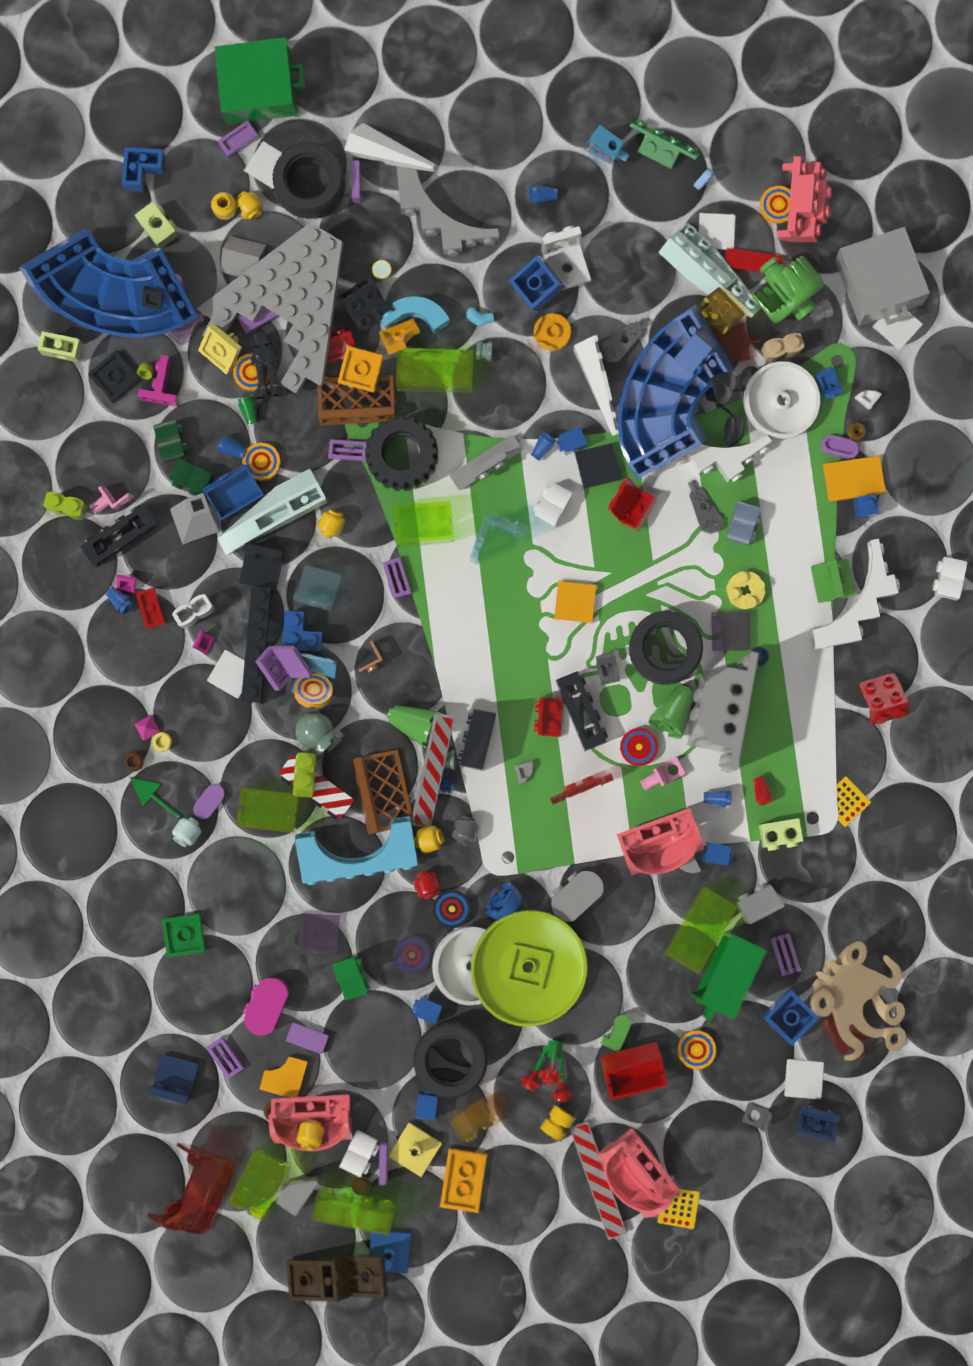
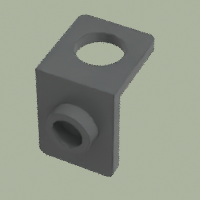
M749 1103L747 1104L742 1121L766 1132L767 1128L771 1127L773 1117L769 1110ZM757 1110L760 1117L757 1121L749 1119L750 1111Z

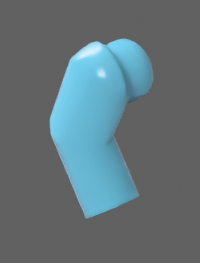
M475 308L467 310L468 320L477 326L494 322L492 313L482 315Z

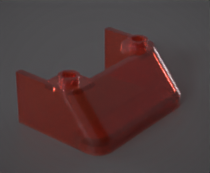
M178 1142L177 1147L188 1153V1164L194 1166L180 1202H170L165 1207L162 1215L148 1212L147 1217L168 1230L204 1235L212 1226L235 1171V1164L229 1159L201 1147Z

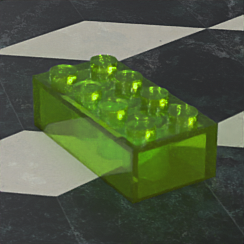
M405 348L397 351V391L472 393L473 350Z
M702 886L666 947L664 954L699 974L738 906Z
M323 1188V1191L319 1190L312 1215L313 1221L390 1235L396 1206L392 1205L391 1201L381 1200L377 1202L368 1196L356 1198L353 1197L354 1194L342 1192V1195L336 1194L334 1190Z

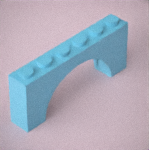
M410 816L391 819V831L386 842L374 853L360 858H343L328 852L319 843L315 831L295 835L303 884L314 885L323 880L333 882L342 877L352 879L361 874L371 876L380 871L390 873L395 871V869L403 868L404 870L413 869L414 866H418Z

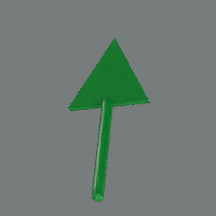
M130 778L143 806L152 797L175 817L181 818L177 812L154 795L161 784Z

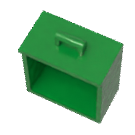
M286 37L215 46L220 107L227 124L243 123L247 120L251 122L292 116L294 118L298 117L295 90L305 88L304 70L302 64L293 65L292 52ZM294 71L300 72V83L295 84Z
M724 932L696 993H691L690 995L695 1001L706 1006L703 1012V1017L706 1020H712L716 1011L735 1019L766 950L733 934Z

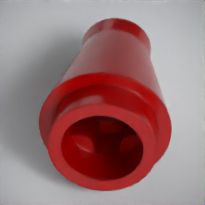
M764 776L752 779L755 802H758L759 806L772 803L774 795L768 787Z

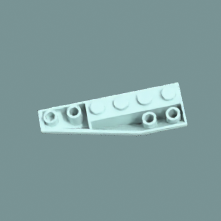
M688 222L673 234L658 252L694 285L728 307L749 317L754 316L761 309L751 292L716 248Z
M308 469L276 486L217 539L225 554L229 555L244 547V543L250 544L328 502L313 473Z

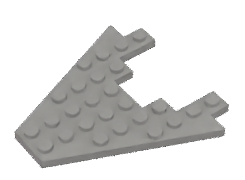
M310 222L198 307L197 310L211 318L208 326L214 323L226 334L238 314L255 322L263 307L293 324L284 342L293 346L299 352L280 384L296 394L299 393L307 378L322 387L324 384L344 243ZM208 326L206 327V329H205L204 333L202 334V336H205V333H206V331H207V329H208Z

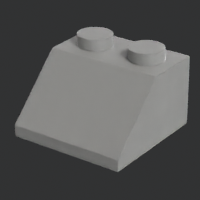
M761 884L754 888L756 892L750 895L746 892L737 897L738 901L734 903L745 923L752 924L784 907L783 902L771 885Z
M315 1175L293 1179L288 1184L284 1182L276 1194L279 1197L276 1203L296 1216L321 1177Z

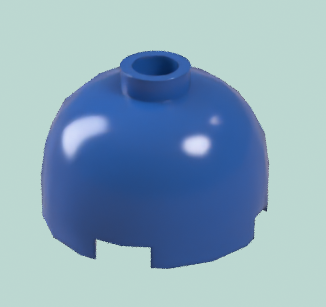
M511 883L503 884L502 887L504 889L499 894L494 892L486 905V908L489 909L486 913L496 921L506 915L522 911V895Z

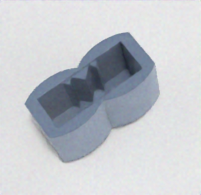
M738 501L726 539L746 546L749 542L753 543L756 531H753L755 524H759L762 513H759L760 508Z

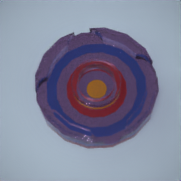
M417 936L404 937L398 941L393 950V960L396 967L403 973L411 975L425 970L431 960L430 947L426 941Z

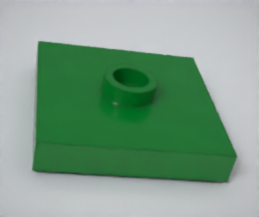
M201 913L162 919L167 958L206 952Z

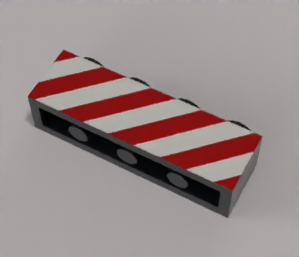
M291 755L279 772L282 776L280 779L289 786L291 783L294 784L296 758L294 755ZM315 771L313 800L311 802L319 808L322 806L327 808V814L334 819L338 817L342 819L356 800Z

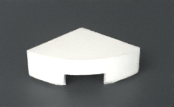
M869 390L859 393L854 398L869 410L882 394Z

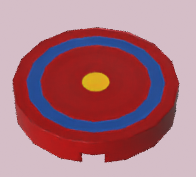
M632 729L623 736L620 742L621 755L631 765H647L654 760L658 753L657 739L652 732L646 729Z

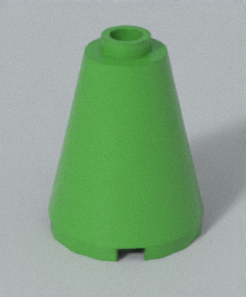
M687 684L677 685L650 715L649 724L660 733L663 731L668 732V737L681 739L685 733L693 702V688Z
M396 705L394 708H390L387 718H389L390 724L421 746L427 748L434 714L442 713Z

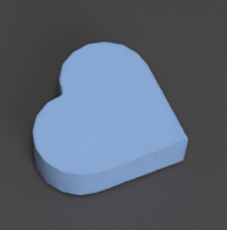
M708 168L693 186L700 190L713 177L714 172Z

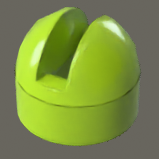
M142 363L137 370L138 376L143 379H150L153 374V366L150 363Z

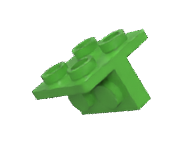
M833 559L823 564L811 566L818 603L854 597L856 595L848 559L838 561Z

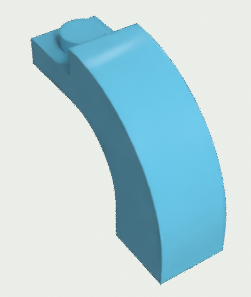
M406 297L393 303L395 311H388L383 315V319H381L382 325L387 329L405 318L417 317L424 320L434 334L450 324L449 317L439 305L422 297Z

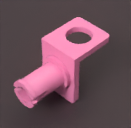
M100 486L98 489L102 493V497L90 504L89 507L90 509L93 508V513L98 515L99 512L109 505L112 509L121 508L135 496L128 493L116 502L108 489Z
M675 757L653 769L654 774L640 781L643 788L647 791L659 783L664 786L683 776L686 772L679 759ZM669 765H677L678 773L676 775H671L668 772Z

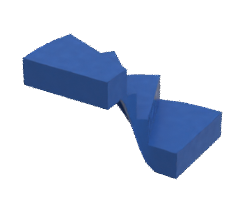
M82 229L19 267L30 287L52 311L63 315L78 325L97 332L121 337H149L168 333L198 317L162 249L153 248L133 260L118 259L103 252L98 247L90 230ZM144 286L164 289L163 307L161 310L142 306Z
M697 305L679 314L648 342L635 361L626 380L619 404L618 432L621 449L637 480L696 448L706 440L705 434L694 417L699 411V401L712 386L710 378L720 373H733L735 371L719 342L714 346L717 350L708 361L703 360L705 364L698 373L696 371L692 374L688 373L673 360L700 327L718 342Z

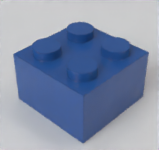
M538 255L509 280L528 306L537 312L566 287L545 259Z
M787 989L761 1016L792 1046L819 1019L790 989Z

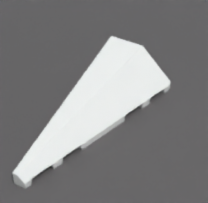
M364 123L349 133L344 149L352 157L383 161L387 165L436 172L437 169L436 164Z
M595 335L574 345L573 351L612 436L619 435L616 413L613 410L608 379L602 362V354L597 343L598 337Z

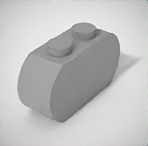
M575 871L567 878L569 882L564 887L560 885L553 891L555 895L551 899V908L556 917L567 922L574 921L603 894L602 880L591 871H580L578 874Z

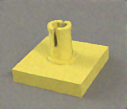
M212 323L208 326L198 351L227 375L232 370L242 347L237 344L239 340L237 336H234V333L227 335Z
M408 1122L388 1157L422 1177L442 1142Z

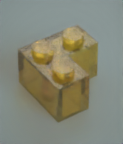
M720 287L706 296L698 306L708 325L710 326L713 323L723 335L732 329L745 315Z
M484 1097L450 1116V1123L461 1142L473 1140L477 1137L479 1129L483 1128L485 1130L494 1125L493 1121L495 1120V1116Z

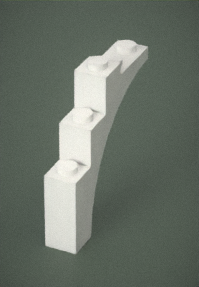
M766 435L753 443L731 448L709 447L701 444L668 462L670 467L673 464L678 466L686 460L684 458L686 456L698 474L710 472L715 464L727 483L730 480L735 482L743 476L742 472L745 468L742 463L747 465L754 460L753 456L759 452L761 455L770 448L768 445H770L772 440Z
M879 539L871 540L867 543L869 554L868 574L857 601L837 621L810 631L813 650L862 640L863 629L858 622L880 617L882 609L880 602H877L876 599L898 594V590H900L899 581L895 579V575L887 576L886 574L888 573V566L883 561L884 547L882 543H879Z

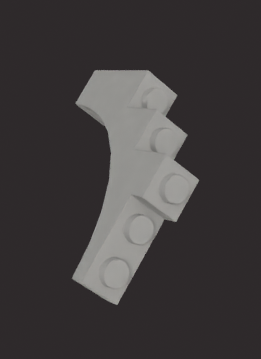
M397 166L401 213L406 216H414L420 213L422 234L436 236L438 233H441L444 255H459V253H462V245L474 247L480 243L493 245L495 242H499L498 229H481L467 226L442 213L423 190L418 178L417 169Z

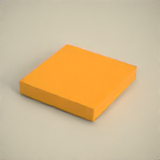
M347 346L337 383L375 393L384 355Z
M558 581L554 619L592 623L596 585Z

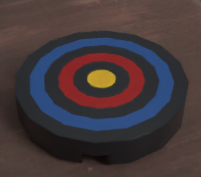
M447 890L436 897L433 904V914L440 925L446 928H457L468 920L471 914V905L464 893L457 890Z

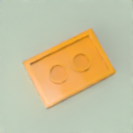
M880 456L823 464L829 502L886 493Z
M449 1148L440 1207L479 1213L487 1153Z

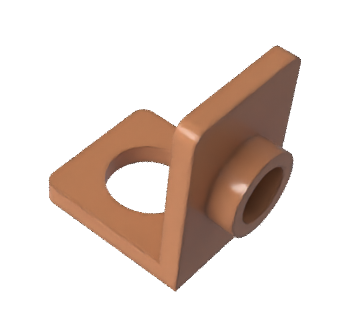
M370 641V644L379 659L360 668V673L367 670L370 673L379 668L378 664L383 662L373 641Z

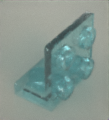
M305 565L298 591L294 593V602L332 612L341 575Z

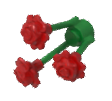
M549 1040L548 1046H544L541 1057L531 1074L520 1076V1079L523 1080L522 1086L530 1091L542 1088L537 1079L538 1075L546 1085L552 1086L559 1082L558 1089L550 1093V1095L554 1096L555 1101L560 1103L569 1101V1097L573 1096V1093L566 1089V1083H564L565 1050H562L563 1043ZM546 1054H548L547 1057L551 1058L548 1069L541 1070L538 1073ZM556 1059H559V1074L557 1071H555Z

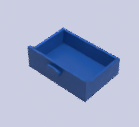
M245 464L230 473L220 476L218 480L202 489L220 520L225 519L263 496L262 491Z

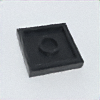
M117 350L88 373V376L112 404L142 380Z
M612 443L574 452L583 490L621 480Z

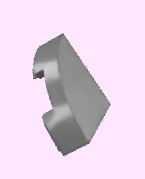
M533 761L514 766L519 784H523L530 778L533 772Z
M694 856L686 864L679 867L688 873L701 871Z

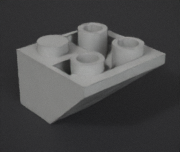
M204 493L185 499L170 509L183 545L219 532Z

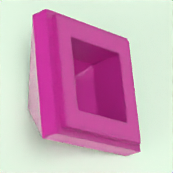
M117 574L116 590L135 594L136 578L130 575Z
M200 630L192 648L207 655L215 637Z
M152 715L135 723L143 741L161 732Z

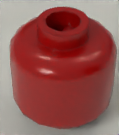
M427 870L418 873V878L413 882L418 896L425 898V900L438 896L442 886L436 873H428Z

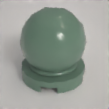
M316 711L305 713L296 724V737L299 743L306 748L313 749L311 754H316V761L322 758L321 754L325 750L330 752L342 740L341 738L345 736L339 729L333 731V724L329 717Z

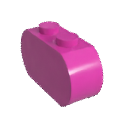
M270 977L262 980L258 985H254L251 992L253 996L251 1003L247 1002L243 1013L246 1014L244 1017L245 1026L251 1033L266 1035L275 1029L290 994L289 988L283 980Z

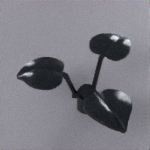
M748 366L742 371L739 380L741 387L738 389H734L736 379L733 373L724 372L710 378L712 386L705 393L706 400L716 403L717 407L722 408L731 415L726 420L724 427L727 448L733 447L741 439L745 424L741 416H736L734 412L722 404L729 401L733 392H742L744 397L747 383L758 371L757 367Z

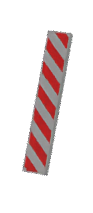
M434 714L411 819L413 826L429 827L432 824L454 724V716Z
M588 1121L571 1126L570 1131L608 1240L627 1234L613 1192L606 1180L603 1164L597 1156L599 1152Z

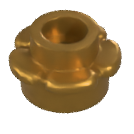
M852 423L849 425V431L847 432L850 439L860 441L865 436L866 429L860 423Z

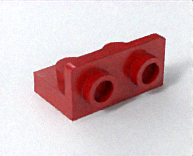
M338 328L330 335L326 364L344 358L347 346L356 348L349 328Z
M539 697V701H535V712L538 713V720H534V732H538L537 736L561 737L562 699Z

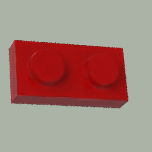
M153 587L136 592L146 629L149 630L166 625L156 589Z

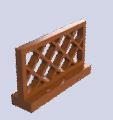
M393 375L379 376L376 390L381 395L376 400L369 396L371 392H364L362 389L354 387L345 393L340 388L343 384L337 383L339 378H324V384H330L334 387L328 394L318 385V419L320 426L379 423L381 421H388V418L392 416L395 419ZM381 381H390V386L385 391L378 387ZM355 390L362 394L357 401L350 397ZM336 391L343 395L338 402L331 398ZM386 397L390 400L391 406L382 407L379 402ZM365 398L372 402L368 408H363L360 405ZM346 399L353 403L349 409H344L341 406ZM327 400L334 404L330 410H323V404Z
M398 749L352 759L368 835L391 830V822L387 827L380 828L378 820L382 814L389 819H394L402 810L412 819V811ZM386 756H395L396 763L393 768L383 763ZM373 759L379 763L374 772L367 769L366 760ZM381 765L390 770L385 780L376 775ZM392 772L399 776L400 782L397 787L387 782ZM373 777L383 782L378 791L371 788L370 782ZM385 784L394 789L389 799L380 793ZM396 791L404 797L401 806L391 800ZM378 795L387 800L382 810L377 808L374 803ZM389 802L399 808L394 817L384 812Z

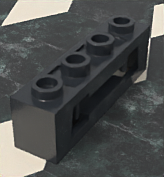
M145 504L142 506L137 505L131 510L132 513L127 516H120L115 520V524L110 527L105 526L99 531L100 534L95 537H88L83 541L84 544L80 547L94 567L97 568L159 527L158 522ZM131 523H133L134 526L138 529L137 531L133 529L132 531H130L129 533H127L126 535H124L123 537L109 545V549H107L105 544L102 543L104 541L108 542L109 540H111L112 538H114L115 536H117L118 534L132 526Z
M578 671L556 679V684L584 752L607 743L606 738H608V734L604 727H600L598 721L601 718L598 710H593L591 703L594 701L591 693H586L584 688L586 681L583 674L579 675ZM577 685L580 692L579 697L589 722L593 724L597 734L595 735L592 726L585 729L588 736L587 740L582 730L584 727L573 699H569L566 687L569 690L570 696L578 693L574 686Z

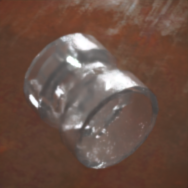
M827 298L821 300L809 312L814 323L820 322L822 318H829L834 315L832 306Z

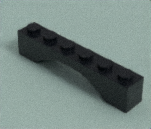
M251 587L241 702L263 704L264 674L255 661L266 650L273 594L271 588Z

